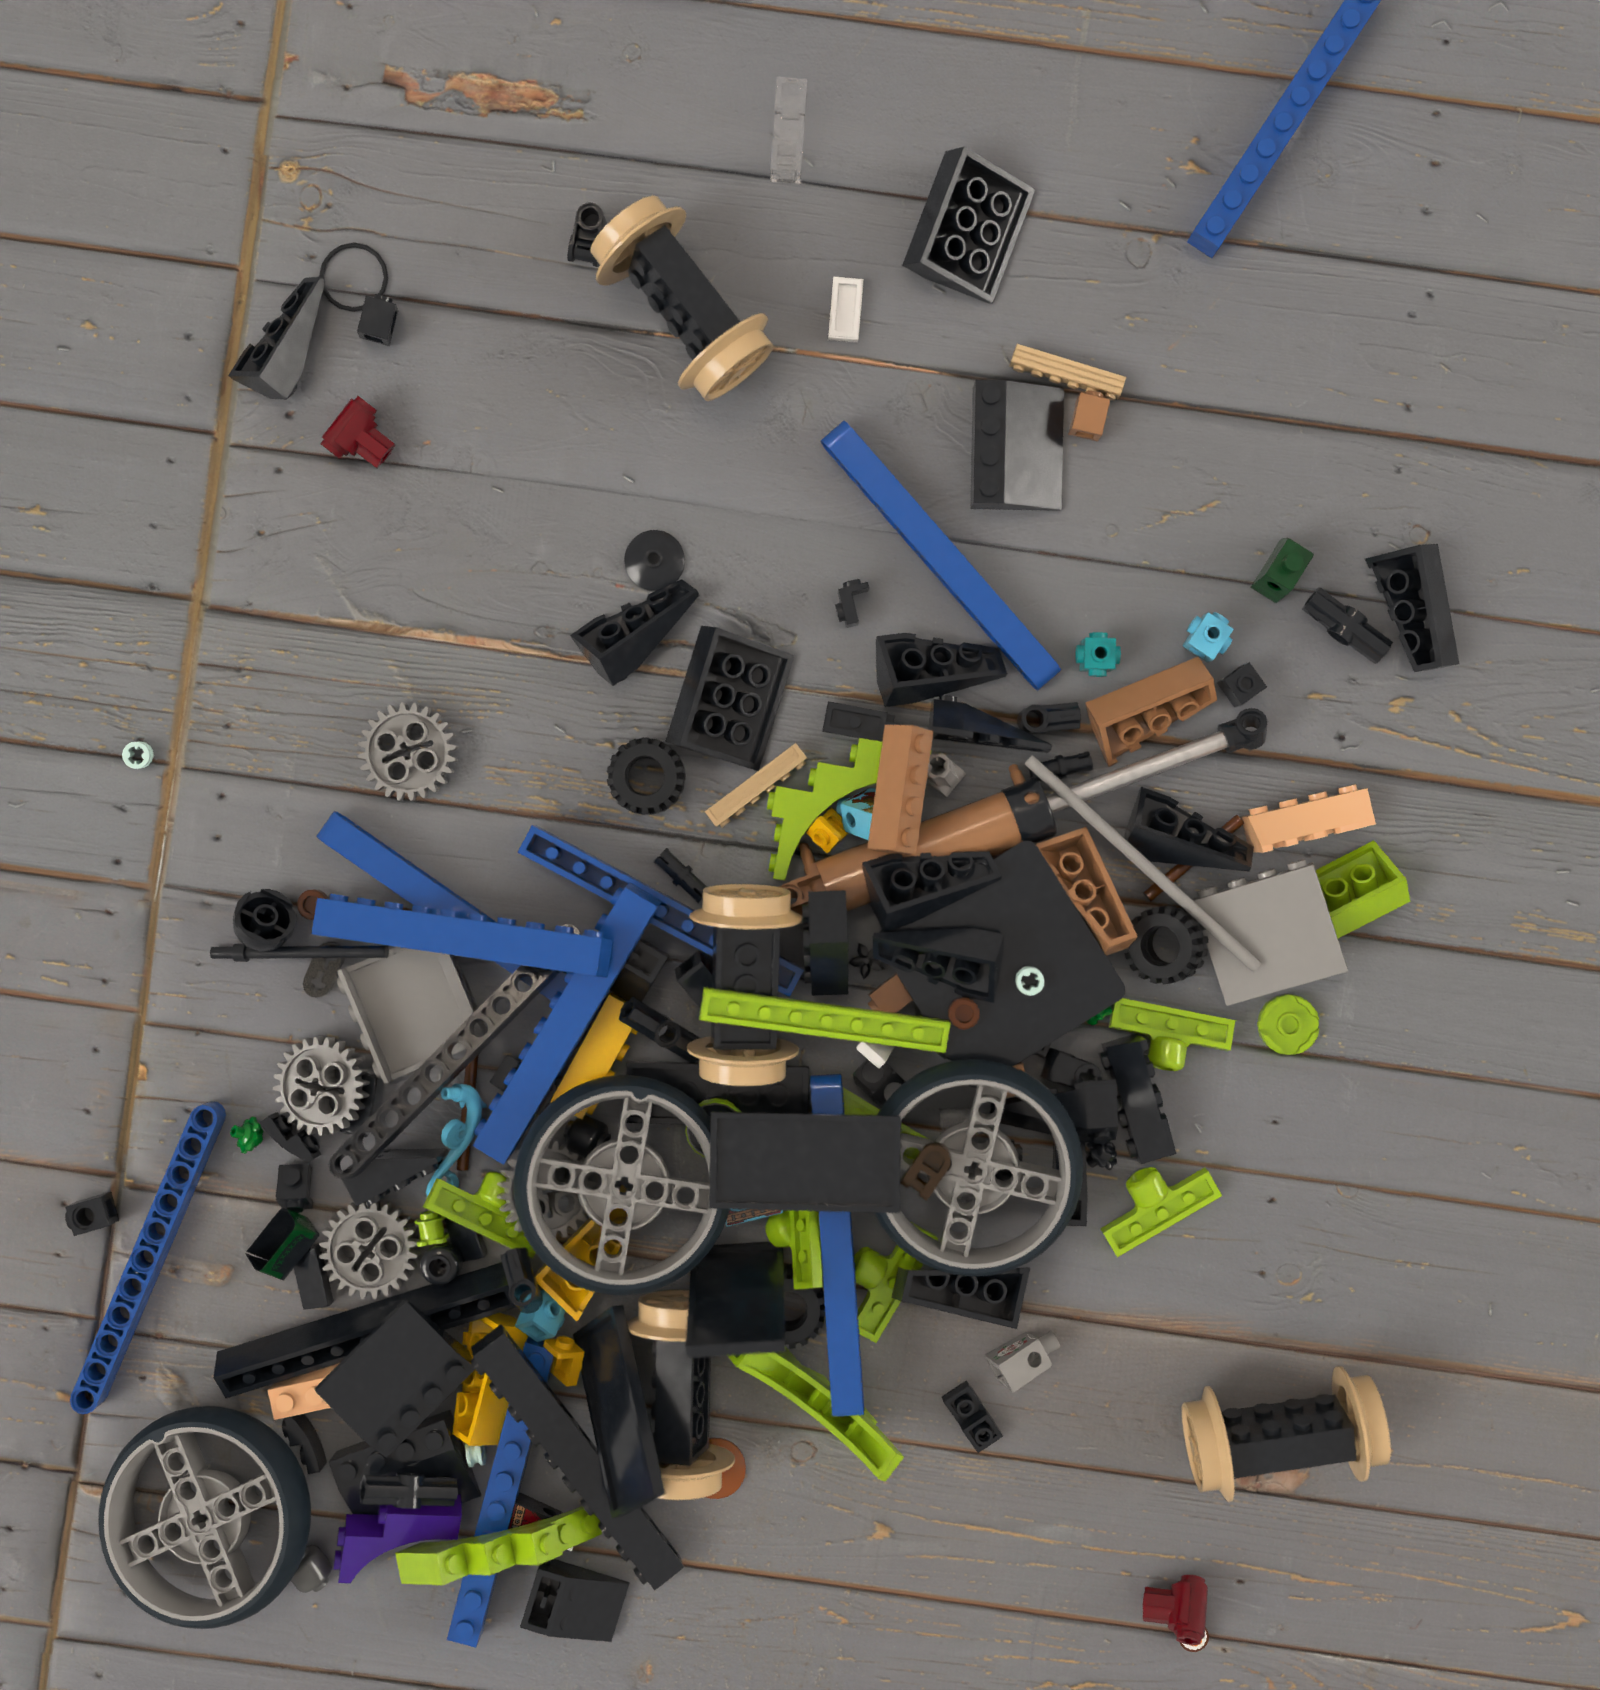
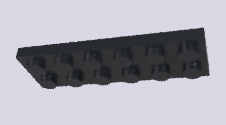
M627 1061L626 1075L643 1076L667 1083L684 1092L698 1104L704 1100L718 1098L733 1103L741 1112L808 1114L809 1066L786 1065V1077L776 1083L758 1086H734L704 1080L699 1076V1063ZM652 1104L649 1124L685 1125L671 1112ZM632 1114L626 1119L625 1123H643V1118L640 1115Z

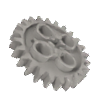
M401 702L399 711L394 706L389 705V715L378 711L377 714L380 721L376 722L369 719L368 722L373 729L371 731L362 730L361 733L368 737L367 741L358 742L359 746L366 748V752L357 756L367 761L360 769L371 771L366 780L369 782L378 781L374 788L376 791L387 787L385 791L386 797H391L397 791V800L403 801L406 793L410 801H416L417 792H419L422 798H428L427 789L438 793L439 789L436 783L447 784L448 781L443 775L445 772L451 774L455 772L448 766L449 762H458L457 758L450 756V752L457 750L458 746L449 743L456 735L454 733H445L450 724L448 722L438 723L442 716L440 713L430 717V707L426 706L420 713V707L417 703H413L409 710L407 704ZM420 724L423 727L424 734L421 739L415 741L412 739L410 732L413 726ZM387 735H392L395 739V746L390 751H385L382 746V741ZM428 741H433L432 746L411 752V759L400 756L388 763L383 762L385 757L405 752L406 745L416 748ZM430 752L434 756V765L429 769H425L421 765V758L424 754ZM398 763H402L406 769L405 776L400 780L393 776V768Z
M316 1036L314 1039L306 1038L302 1040V1044H293V1051L284 1052L287 1062L277 1063L278 1067L283 1071L273 1076L280 1080V1085L274 1086L273 1090L281 1092V1096L276 1098L275 1102L284 1103L285 1106L280 1110V1114L289 1112L290 1116L287 1123L290 1124L298 1121V1131L307 1128L308 1135L318 1132L319 1136L327 1135L329 1132L331 1134L338 1133L340 1128L350 1127L349 1120L353 1121L359 1118L355 1110L365 1109L366 1106L360 1099L369 1097L367 1092L362 1091L363 1086L370 1084V1081L362 1080V1075L368 1072V1069H359L358 1065L362 1062V1057L352 1058L355 1048L344 1050L346 1041L335 1043V1037H326L324 1039L323 1036ZM309 1061H310V1062L312 1063V1065H313V1072H312V1074H311V1073L309 1072V1070H308V1062H309ZM336 1067L340 1070L341 1078L339 1081L335 1076ZM298 1079L309 1083L318 1081L319 1085L301 1084L298 1082ZM323 1086L340 1087L345 1090V1093L337 1089L324 1090ZM303 1091L307 1094L306 1104L302 1099ZM331 1097L335 1102L334 1111L330 1108L329 1100Z
M551 1140L543 1156L577 1161L576 1159L579 1155L573 1152L568 1154L569 1150L566 1144H562L558 1149V1141ZM516 1150L517 1157L520 1150ZM508 1159L507 1162L512 1168L510 1170H501V1173L507 1179L497 1183L498 1186L505 1188V1192L497 1195V1198L506 1200V1204L499 1209L500 1211H510L505 1221L509 1223L517 1221L514 1230L520 1232L522 1228L514 1200V1174L517 1161ZM580 1159L577 1162H583L585 1159ZM565 1168L564 1178L561 1181H558L555 1178L554 1170L553 1177L557 1182L565 1183L570 1179L571 1173L567 1168ZM589 1172L584 1177L585 1184L590 1188L594 1187L596 1182L588 1181L587 1177L594 1172ZM538 1187V1198L542 1215L555 1239L556 1232L561 1237H567V1227L577 1231L576 1220L586 1222L587 1219L582 1214L584 1209L580 1204L578 1193L552 1189L551 1192L544 1195L542 1194V1189L545 1188ZM565 1195L568 1198V1207L565 1211L561 1212L558 1208V1201ZM549 1209L552 1213L550 1218L547 1217Z
M379 1201L370 1207L364 1202L359 1205V1208L354 1202H351L348 1205V1212L341 1208L337 1212L339 1219L332 1217L328 1221L333 1228H325L322 1232L329 1239L322 1240L319 1243V1246L327 1248V1251L323 1252L319 1258L328 1259L329 1263L322 1269L323 1271L332 1270L334 1272L330 1276L329 1281H334L338 1278L340 1280L338 1290L343 1289L347 1285L350 1287L349 1296H352L359 1290L361 1299H364L369 1291H371L373 1299H377L380 1295V1290L388 1296L392 1292L391 1285L398 1290L402 1286L400 1279L407 1281L411 1277L406 1269L414 1270L417 1267V1264L410 1259L417 1258L420 1255L419 1251L412 1249V1247L417 1245L416 1242L419 1239L411 1238L410 1236L417 1228H407L406 1226L411 1218L409 1216L402 1220L399 1218L401 1208L391 1212V1202H387L383 1208L380 1207ZM361 1221L371 1223L373 1226L372 1234H366L361 1230ZM382 1227H386V1233L374 1246L372 1253L365 1258L357 1271L353 1270L354 1264L366 1251L367 1245L375 1239ZM386 1239L396 1242L397 1252H390L386 1249ZM343 1245H348L354 1249V1258H348L343 1254ZM367 1264L376 1265L379 1269V1276H371L367 1272Z

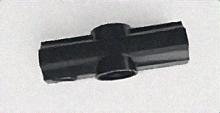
M1320 587L1309 597L1302 608L1303 611L1325 626L1332 638L1343 645L1353 647L1374 664L1378 663L1391 648L1393 642L1368 624V619L1365 615L1351 606H1344Z
M634 997L624 1003L620 1010L619 1020L691 1064L699 1060V1058L692 1056L687 1051V1045L691 1041L699 1039V1036ZM667 1026L666 1032L659 1036L660 1030Z
M397 1473L396 1476L363 1475L359 1489L360 1503L367 1505H393V1507L421 1508V1505L454 1506L458 1495L457 1478L424 1477L425 1475L416 1473Z

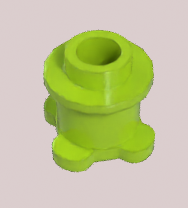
M430 1210L420 1213V1218L415 1220V1225L419 1226L420 1233L419 1241L416 1242L417 1247L447 1242L449 1233H444L442 1221L445 1217Z

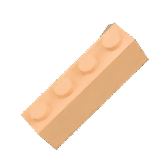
M1354 784L1338 788L1339 794L1327 796L1325 791L1308 795L1309 801L1299 804L1297 798L1278 802L1280 808L1269 811L1267 805L1249 809L1250 815L1241 817L1244 822L1243 827L1247 843L1254 847L1253 852L1264 853L1272 851L1273 847H1288L1298 844V841L1315 840L1326 837L1331 833L1338 834L1375 825L1376 822L1368 789L1357 790V786Z
M340 1363L274 1383L267 1390L274 1420L331 1408L315 1392L314 1388Z

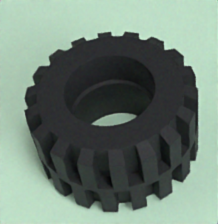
M650 738L630 740L626 745L620 746L618 752L613 754L610 759L612 761L607 768V784L610 786V793L618 801L619 805L633 813L643 815L658 814L669 809L672 804H675L683 792L684 780H686L683 762L675 750L660 740ZM645 758L657 761L664 770L663 785L657 792L649 795L636 792L629 783V771L632 765L638 760Z
M1170 905L1155 907L1141 912V916L1135 917L1131 921L1138 937L1129 946V952L1124 954L1126 960L1132 959L1131 969L1133 971L1139 970L1140 974L1138 976L1143 980L1149 978L1150 983L1171 984L1196 973L1195 970L1201 968L1204 964L1202 957L1208 954V949L1204 948V944L1209 943L1208 936L1203 937L1202 931L1206 929L1201 924H1197L1196 920L1182 907L1176 908V906ZM1160 927L1171 929L1179 939V954L1171 963L1161 960L1153 949V937Z
M787 1264V1268H784V1292H795L806 1302V1311L801 1317L796 1320L785 1321V1345H789V1349H794L797 1343H801L802 1346L808 1344V1339L810 1337L814 1339L818 1335V1329H822L825 1318V1300L823 1287L794 1290L793 1265Z

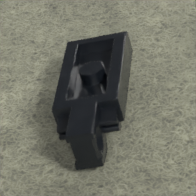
M828 701L822 732L882 742L885 725L904 724L894 723L895 715H890L888 712Z

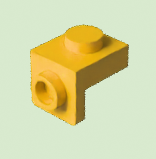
M832 807L823 816H819L806 832L814 843L820 846L827 854L849 834L843 828L842 817Z
M558 1336L556 1339L544 1340L543 1347L554 1356L550 1372L566 1387L576 1386L582 1369L585 1351L575 1344L572 1338L567 1336Z

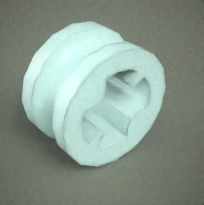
M142 741L127 744L122 753L125 764L133 769L147 767L152 762L154 756L151 746ZM134 748L135 750L143 749L144 753L141 756L144 760L142 763L140 760L133 761L132 757L135 755L133 752Z
M1026 966L1017 972L1015 983L1023 994L1029 996L1036 995L1044 986V976L1037 968ZM1031 972L1035 973L1037 976L1034 978L1038 980L1037 985H1030L1028 989L1024 988L1023 985L1025 983L1021 982L1023 975L1029 976Z
M465 1444L466 1460L469 1468L474 1467L476 1463H479L480 1466L486 1465L485 1445L469 1446Z

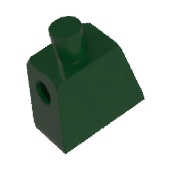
M1281 538L1250 588L1274 603L1279 602L1292 591L1314 554L1289 538ZM1269 582L1277 584L1279 588L1272 586Z

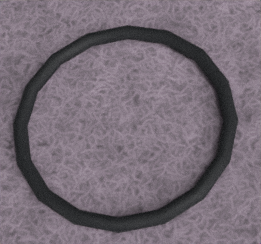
M359 243L340 245L329 252L322 262L319 277L324 279L326 265L333 255L347 248L365 249L373 254L382 266L384 279L378 294L383 295L386 291L388 282L386 264L379 253L367 245ZM324 284V295L329 302L339 309L352 312L363 309V305L357 307L341 305L330 296Z

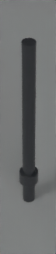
M242 943L234 944L233 947H211L210 949L212 959H233L235 962H248L250 959L388 958L389 955L388 946H281L272 951H257L248 948Z

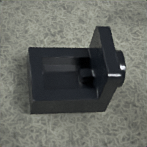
M860 579L844 582L843 588L838 589L840 603L835 604L839 622L845 621L846 628L859 624L853 595L868 592V582L861 583Z
M309 1163L279 1165L276 1201L281 1208H286L296 1213H301L304 1209L313 1208V1201L310 1198L312 1167Z

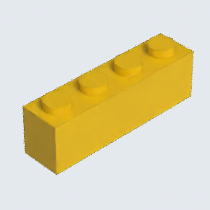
M614 993L608 995L550 1101L551 1103L578 1085L594 1079L615 1075V1072L611 1070L616 1060L622 1062L630 1047L626 1044L631 1033L637 1035L638 1031L619 1020L620 1010L627 1000ZM599 1103L583 1109L574 1116L582 1120L586 1113L592 1115Z

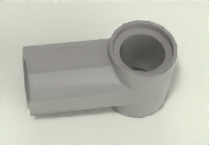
M943 753L939 755L931 754L927 782L943 796L948 797L966 773Z

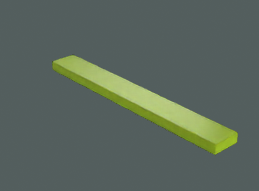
M706 987L703 990L699 1015L701 1021L946 1053L951 1025L949 1020Z

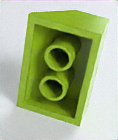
M1374 840L1316 870L1338 939L1411 902L1407 879Z

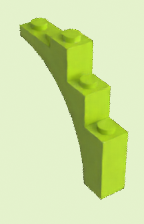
M859 738L858 745L852 744L849 762H854V768L818 762L817 769L811 768L808 786H813V792L776 786L775 792H769L767 810H772V817L783 818L782 824L776 823L773 841L779 842L777 854L771 853L768 869L769 872H774L773 879L786 880L791 858L802 836L821 813L835 801L851 792L877 783L882 748L881 741Z
M785 1347V1352L727 1355L737 1368L771 1386L826 1427L878 1479L886 1482L904 1458L877 1427L876 1424L878 1422L865 1407L864 1415L833 1417L830 1382L824 1375L801 1365L787 1347Z
M581 1506L544 1520L499 1532L457 1540L421 1542L395 1553L401 1584L446 1585L467 1575H493L514 1565H540L563 1555L562 1551L602 1535V1531L598 1526L600 1520L595 1513L590 1516Z

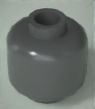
M306 1546L301 1563L290 1581L300 1592L306 1593L312 1590L317 1592L324 1588L329 1581L328 1576L332 1570L331 1562L318 1546Z

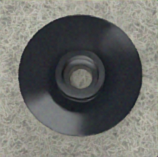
M649 530L640 533L629 543L625 552L624 563L628 576L636 585L646 590L657 591L678 581L684 570L685 555L675 537L664 531ZM651 554L659 555V562L656 564L649 563V556Z

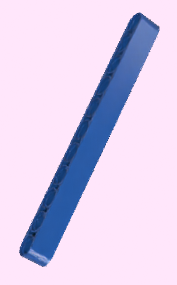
M842 421L820 441L837 464L1034 689L1040 690L1061 671V668L1052 656L846 421Z
M333 811L317 834V838L412 905L431 908V914L440 915L441 909L459 912V918L468 919L469 913L488 916L337 811ZM488 916L487 922L497 923ZM496 962L511 974L520 966ZM560 971L540 994L551 1001L557 991L563 993L568 984L564 981L568 972ZM525 976L520 979L532 987L533 981L531 977Z
M811 1075L812 1114H844L842 1075ZM819 1211L832 1416L864 1415L851 1212Z
M210 1101L199 1105L193 1109L72 1391L70 1404L73 1410L79 1414L92 1412L106 1400L225 1121V1109L218 1102ZM205 1109L209 1110L213 1115L212 1124H208L203 1119V1111ZM192 1138H196L200 1141V1152L195 1151L192 1148ZM180 1166L188 1169V1180L180 1176ZM168 1194L176 1197L177 1207L169 1205L167 1201ZM156 1222L164 1225L165 1235H161L156 1231ZM144 1250L152 1253L153 1263L145 1260ZM132 1278L139 1280L142 1287L141 1291L136 1290L132 1286ZM120 1306L125 1307L129 1311V1319L121 1315ZM108 1335H113L117 1339V1346L110 1344ZM96 1363H101L105 1367V1374L97 1370ZM85 1391H88L93 1395V1402H90L86 1399L84 1394Z

